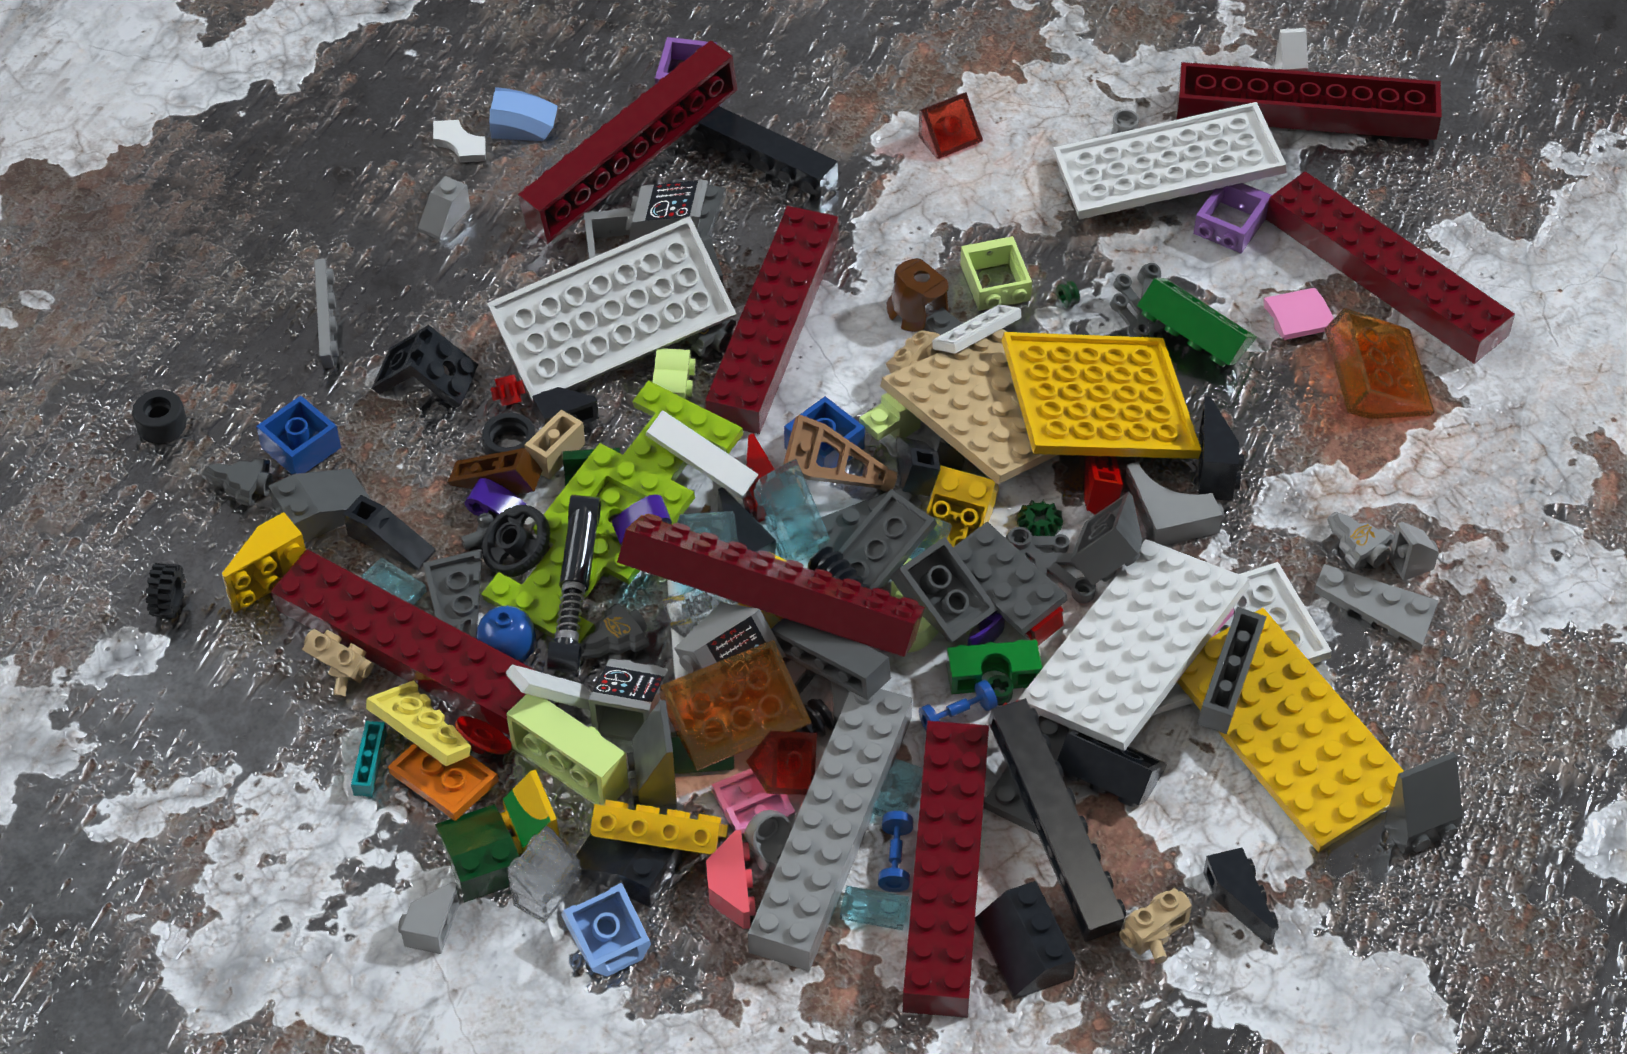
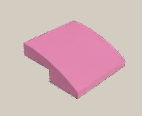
M1316 288L1264 298V308L1274 318V329L1284 340L1336 330V323L1331 311Z
M768 761L711 785V790L733 831L741 830L742 836H744L745 829L751 819L764 810L778 811L786 817L795 814V810L783 785L779 786Z

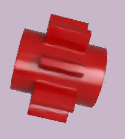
M515 374L494 379L496 386L490 388L493 401L500 399L501 406L522 401L520 394L526 393L523 380L516 381Z

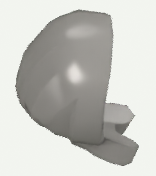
M764 810L756 814L745 829L744 836L755 855L757 866L763 871L769 868L774 872L779 861L778 858L781 856L792 830L791 822L784 814L778 811Z

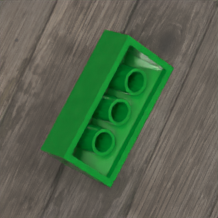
M1154 278L1137 305L1143 310L1141 314L1153 322H1156L1158 319L1166 325L1164 329L1176 337H1179L1180 334L1189 339L1187 342L1189 346L1199 352L1204 349L1211 353L1210 359L1223 367L1226 364L1235 365L1257 338L1256 335L1166 278Z

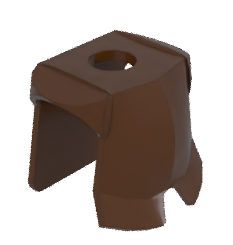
M915 258L901 263L895 269L893 290L886 302L890 320L900 316L902 318L901 329L911 332L924 331L926 323L925 305L929 304L936 310L943 307L948 311L947 291H949L947 279L922 259Z

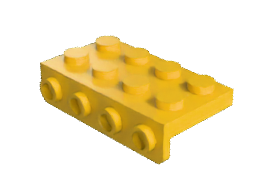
M605 800V805L594 804L590 829L591 834L595 837L713 854L717 849L718 837L727 838L729 825L721 824V817L698 814V820L690 819L691 813L667 809V815L659 814L660 808L636 804V809L630 810L628 809V803Z

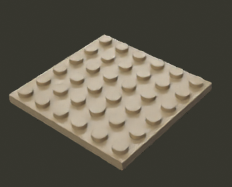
M1004 329L994 332L956 354L941 351L882 377L881 388L997 484L1057 456L1033 454L1001 341L1003 333L1007 332Z

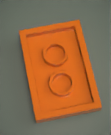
M414 743L388 766L389 773L454 821L460 818L499 782L497 773L471 755L445 766Z

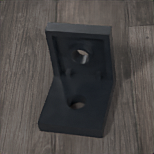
M427 325L389 348L371 389L380 395L413 376L452 408L456 409L462 405L479 364L434 328ZM444 366L447 367L449 371V376L445 374Z

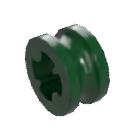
M1067 281L1065 285H1057V297L1063 307L1068 308L1071 306V303L1075 305L1080 302L1079 290L1073 281Z
M1005 675L990 677L988 682L995 692L997 705H1003L1005 702L1009 703L1013 696L1014 686L1012 680ZM999 687L1000 690H1005V692L1000 693V691L995 690V688Z

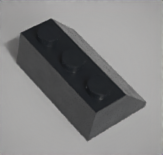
M1076 730L1067 733L1057 759L1063 769L1064 777L1074 781L1082 779L1090 783L1089 787L1103 794H1107V792L1119 796L1117 799L1119 802L1132 807L1147 801L1167 766V763L1128 746L1123 751Z
M1036 881L1006 890L975 917L977 926L1013 1000L1073 979L1076 959Z

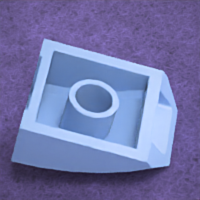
M495 87L489 118L491 138L542 142L554 126L558 106L529 93Z
M622 883L577 906L573 905L564 909L561 914L581 954L595 973L608 977L643 960L651 945Z

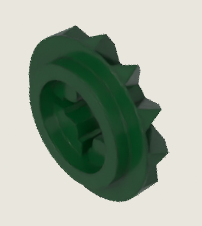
M1044 499L1040 503H1035L1031 500L1029 505H1022L1019 513H1017L1018 527L1028 529L1032 536H1055L1063 526L1062 511L1056 509L1055 503L1046 504ZM1035 515L1037 517L1045 515V520L1035 521Z

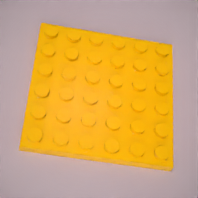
M1020 332L1003 333L1001 341L1033 454L1199 459L1202 450L1164 338Z

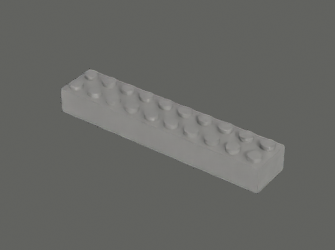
M879 689L869 700H866L851 691L849 692L749 929V953L810 972L912 718L911 697Z

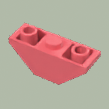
M735 830L716 849L715 853L706 860L709 904L743 929H750V916L756 915L754 896L748 897L747 888H753L752 870L745 869L744 862L750 861L749 843L742 842L741 830Z

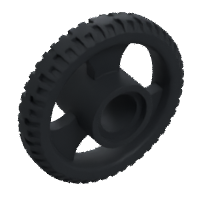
M516 505L505 509L504 512H500L490 522L491 524L488 525L486 533H484L481 549L486 565L496 574L500 572L507 577H516L527 573L528 570H532L542 560L541 558L542 556L544 557L550 543L551 533L548 520L539 510L529 505ZM528 517L536 522V539L523 528ZM509 554L515 559L521 560L512 565H502L504 559Z

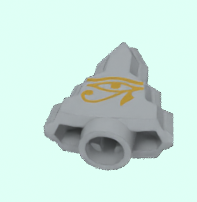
M1334 512L1328 516L1327 521L1331 531L1340 539L1339 547L1346 554L1344 560L1353 569L1359 570L1368 564L1377 568L1386 561L1390 554L1388 547L1394 539L1392 533L1384 528L1377 529L1369 523H1358L1352 517L1342 513Z

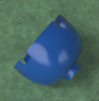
M507 605L489 610L482 617L477 627L476 634L478 640L516 660H520V662L525 661L534 652L537 644L535 626L528 614L517 607Z

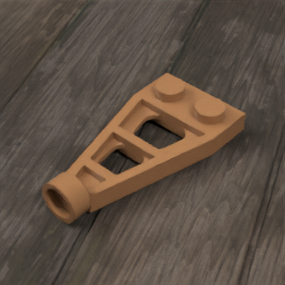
M800 414L795 417L782 467L783 471L807 480L872 487L884 492H889L894 488L897 481L896 471L888 469L887 466L826 424ZM822 442L827 443L838 451L839 458L835 468L821 467L816 463ZM848 456H852L864 464L862 476L845 472Z

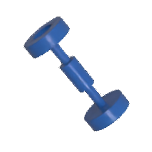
M983 680L976 683V697L970 700L964 698L946 706V710L940 713H936L930 704L920 707L918 710L919 717L925 731H927V721H940L939 719L948 715L949 717L956 716L970 710V706L978 702L987 712L997 708V698L989 682Z
M890 811L882 817L883 831L894 835V839L890 841L889 862L892 863V868H885L878 874V886L888 892H903L910 886V874L898 868V864L902 862L903 841L900 840V836L911 833L914 822L913 817L903 811Z

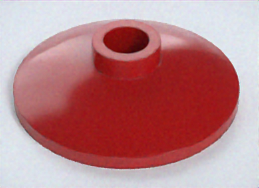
M461 716L455 722L456 729L469 742L472 751L478 754H484L485 751L493 754H508L512 748L510 740L492 725L469 716Z

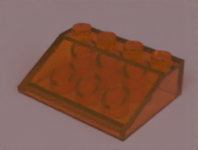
M1343 308L1327 325L1325 333L1347 412L1368 419L1432 416L1435 413L1410 329Z
M774 640L660 685V699L666 700L668 717L697 771L811 724V720Z

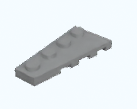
M325 258L314 259L319 354L323 369L334 368V357L339 356L337 340L334 341L333 334L337 333L336 317L333 316V309H336L335 294L332 292L334 273L333 268L328 269Z
M1326 564L1322 568L1314 593L1346 611L1352 609L1361 614V619L1370 624L1375 622L1388 629V634L1397 639L1402 637L1412 643L1411 647L1420 652L1439 601Z

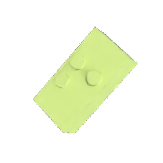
M526 694L506 713L512 749L591 803L605 805V800L616 801L629 788L626 752L603 738L594 727L585 726L547 699Z

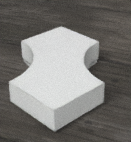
M459 120L433 121V142L435 147H444L452 150L458 156L460 163L486 161L485 136H475L467 133L461 127Z

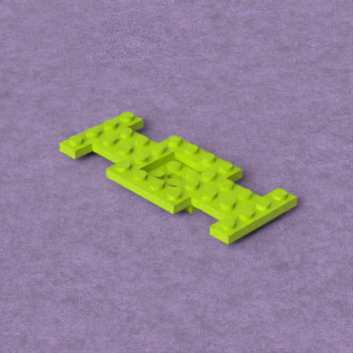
M648 380L634 398L633 405L634 408L652 416L650 421L623 455L601 443L597 445L543 514L550 526L551 535L549 541L553 546L523 584L498 572L482 592L483 600L496 607L508 605L519 608L528 614L537 630L555 638L556 627L558 626L557 619L560 618L558 615L560 611L559 605L562 603L560 598L563 596L559 582L568 528L570 496L601 497L600 521L596 530L589 589L583 595L585 600L602 576L608 578L609 575H612L630 585L640 572L638 569L617 563L621 544L612 523L609 522L610 517L620 514L644 497L656 494L662 496L673 525L677 523L695 499L694 491L675 482L688 464L645 436L647 430L661 411H665L728 454L743 436L742 427ZM535 525L533 530L537 535V525ZM579 616L581 621L578 622L580 629L577 630L579 634L578 642L582 643L586 636L595 631V626L590 621Z

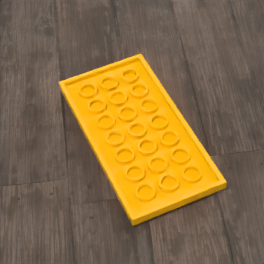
M1261 608L1255 613L1267 616L1228 732L1227 734L1219 732V734L1319 853L1388 810L1397 776L1399 773L1404 772V770L1268 612ZM1230 627L1208 640L1177 681L1200 711Z

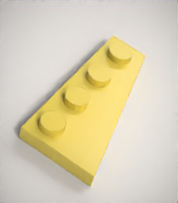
M414 680L367 698L366 709L445 766L470 756L471 746L453 725L445 723L444 714L440 710L432 708L431 699L426 694L419 693L418 684Z

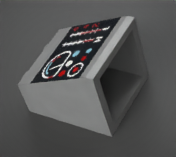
M694 180L641 186L639 196L633 195L630 211L634 212V215L629 214L625 230H630L628 242L689 216L698 231L708 181Z
M722 602L674 648L680 658V665L688 672L693 681L694 689L700 695L715 698L723 697L786 656L760 609Z
M609 659L589 697L592 727L601 736L632 741L657 703L661 700H666L670 688L669 669L658 665L633 663L625 659Z

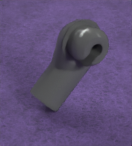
M484 513L479 515L477 518L479 525L476 532L460 537L465 550L482 545L484 533H486L488 525L491 524L490 522L493 521L491 514Z

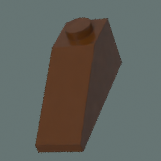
M521 448L457 460L448 483L450 486L473 489L479 479L486 478L503 486L513 494L519 495L535 491L543 470L527 450Z

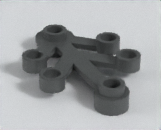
M1155 263L1143 265L1137 275L1138 281L1143 285L1141 298L1153 279L1161 278V269ZM1119 274L1113 285L1121 293L1113 296L1110 302L1111 308L1118 312L1129 326L1127 337L1154 338V334L1165 330L1166 325L1159 320L1148 324L1149 319L1141 314L1143 310L1137 306L1141 299L1130 287L1132 279L1126 274ZM1128 303H1130V305L1137 312V319L1127 308Z
M1015 527L1006 535L1005 538L1023 555H1027L1035 561V566L1046 576L1047 572H1049L1072 591V597L1078 603L1086 604L1094 599L1096 584L1092 585L1086 577L1076 579L1060 566L1073 565L1079 570L1070 560L1072 553H1066L1069 550L1070 543L1066 535L1032 536L1031 532L1024 527ZM1061 542V543H1064L1065 545L1060 546V545H1057L1056 543ZM1052 547L1055 553H1043L1038 548Z

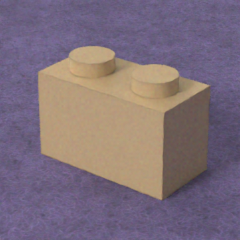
M560 410L525 444L527 452L543 470L542 476L550 479L563 467V451L580 450L585 445L583 422Z

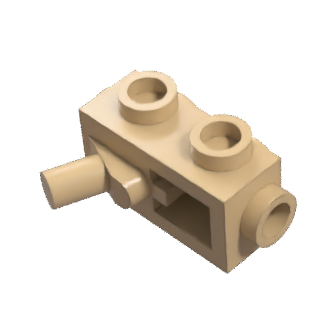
M921 330L915 333L912 338H908L905 341V346L897 350L894 356L886 363L890 373H894L941 352L933 350L932 342L940 334Z
M312 629L305 637L302 650L330 666L328 674L336 678L333 695L345 697L348 680L361 683L363 678H367L370 675L374 664L364 657L367 653L366 651L352 643L348 648L340 644L342 638L333 632L326 630L322 634Z
M1176 888L1158 894L1150 902V905L1133 911L1126 918L1125 927L1119 932L1122 942L1128 948H1133L1139 956L1150 949L1155 963L1165 962L1167 955L1163 944L1169 940V935L1189 922L1192 907L1189 898L1182 891L1178 892Z

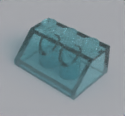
M797 459L759 478L755 485L754 496L758 505H763L767 515L765 516V522L768 530L774 532L777 538L776 549L779 556L783 559L785 558V560L798 562L813 557L815 553L827 545L830 538Z

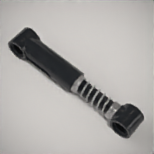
M570 496L568 528L559 582L563 595L560 598L562 603L559 605L560 611L558 612L560 618L557 619V632L555 633V638L549 642L547 655V670L572 673H578L581 643L578 642L579 634L577 630L580 629L578 622L581 621L579 615L582 614L580 608L583 607L581 601L584 600L583 595L589 589L596 530L600 521L601 497Z

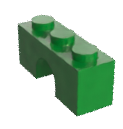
M1017 640L1004 643L989 642L982 645H958L947 648L946 667L951 695L975 693V684L982 681V676L990 671L1004 673L1012 680L1013 689L1028 688L1042 670L1037 640Z

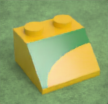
M530 771L503 798L505 812L500 813L507 829H511L513 833V842L518 854L522 855L525 865L562 853L557 818L537 771Z

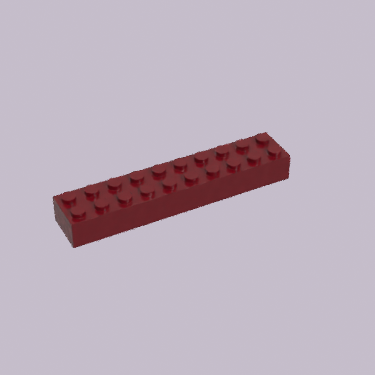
M710 40L703 47L698 48L684 62L679 63L673 71L662 77L648 91L642 93L628 107L623 108L608 123L603 124L593 135L584 139L573 151L564 155L553 167L544 171L533 183L524 187L518 194L526 228L546 244H549L580 219L584 213L590 211L738 90L733 56Z
M1181 62L1176 120L1257 102L1268 127L1437 140L1442 118L1441 81Z
M1306 171L1270 196L1266 215L1267 221L1473 364L1509 337L1515 313Z
M792 206L786 207L705 399L706 410L742 427L743 431L756 434L761 433L839 239V216Z
M653 514L641 515L625 530L617 563L902 657L906 656L916 640L925 607L918 605V602L914 599L906 597L898 599L889 596L890 593L880 588H873L871 590L862 587L861 583L853 579L840 580L832 577V574L825 570H809L803 568L804 565L798 561L787 560L785 562L776 559L774 554L767 551H758L757 553L748 550L747 546L734 541L727 543L718 540V536L708 532L699 534L690 531V527L680 523L672 525L663 522L661 517Z
M308 549L304 551L272 589L271 595L276 608L282 614L322 634L326 630L333 632L342 638L340 644L347 648L351 643L367 652L364 657L408 682L414 680L419 688L474 718L492 725L510 737L506 713L526 694L522 693L508 678L506 671L512 664L534 670L531 667Z
M927 721L903 989V1013L968 1018L989 725Z

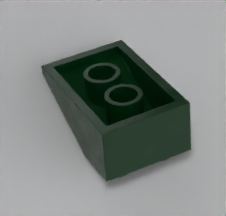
M495 804L463 814L456 821L449 819L435 824L464 903L525 882L521 859Z

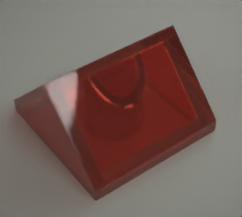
M966 92L919 110L918 137L936 159L983 141Z
M768 732L746 760L767 794H807L815 775L817 733Z

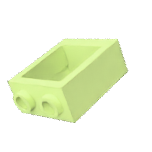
M1013 236L961 246L960 266L978 311L991 309L999 304L1011 305L1031 301L1032 280ZM1009 264L1016 282L982 289L975 270Z

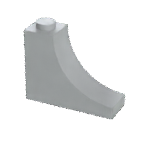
M1138 462L1127 464L1125 484L1133 496L1135 507L1152 542L1164 546L1220 533L1221 521L1224 520L1225 515L1222 505L1220 503L1217 504L1213 493L1193 495L1169 490L1153 481L1142 470Z

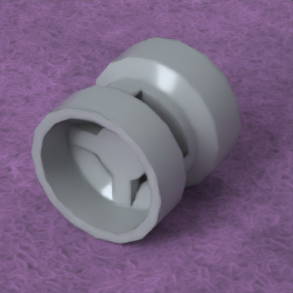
M1127 109L1117 111L1113 116L1111 134L1137 129L1139 125L1138 115L1134 111Z

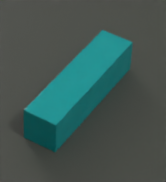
M366 721L351 782L354 796L373 797L387 736L385 722Z

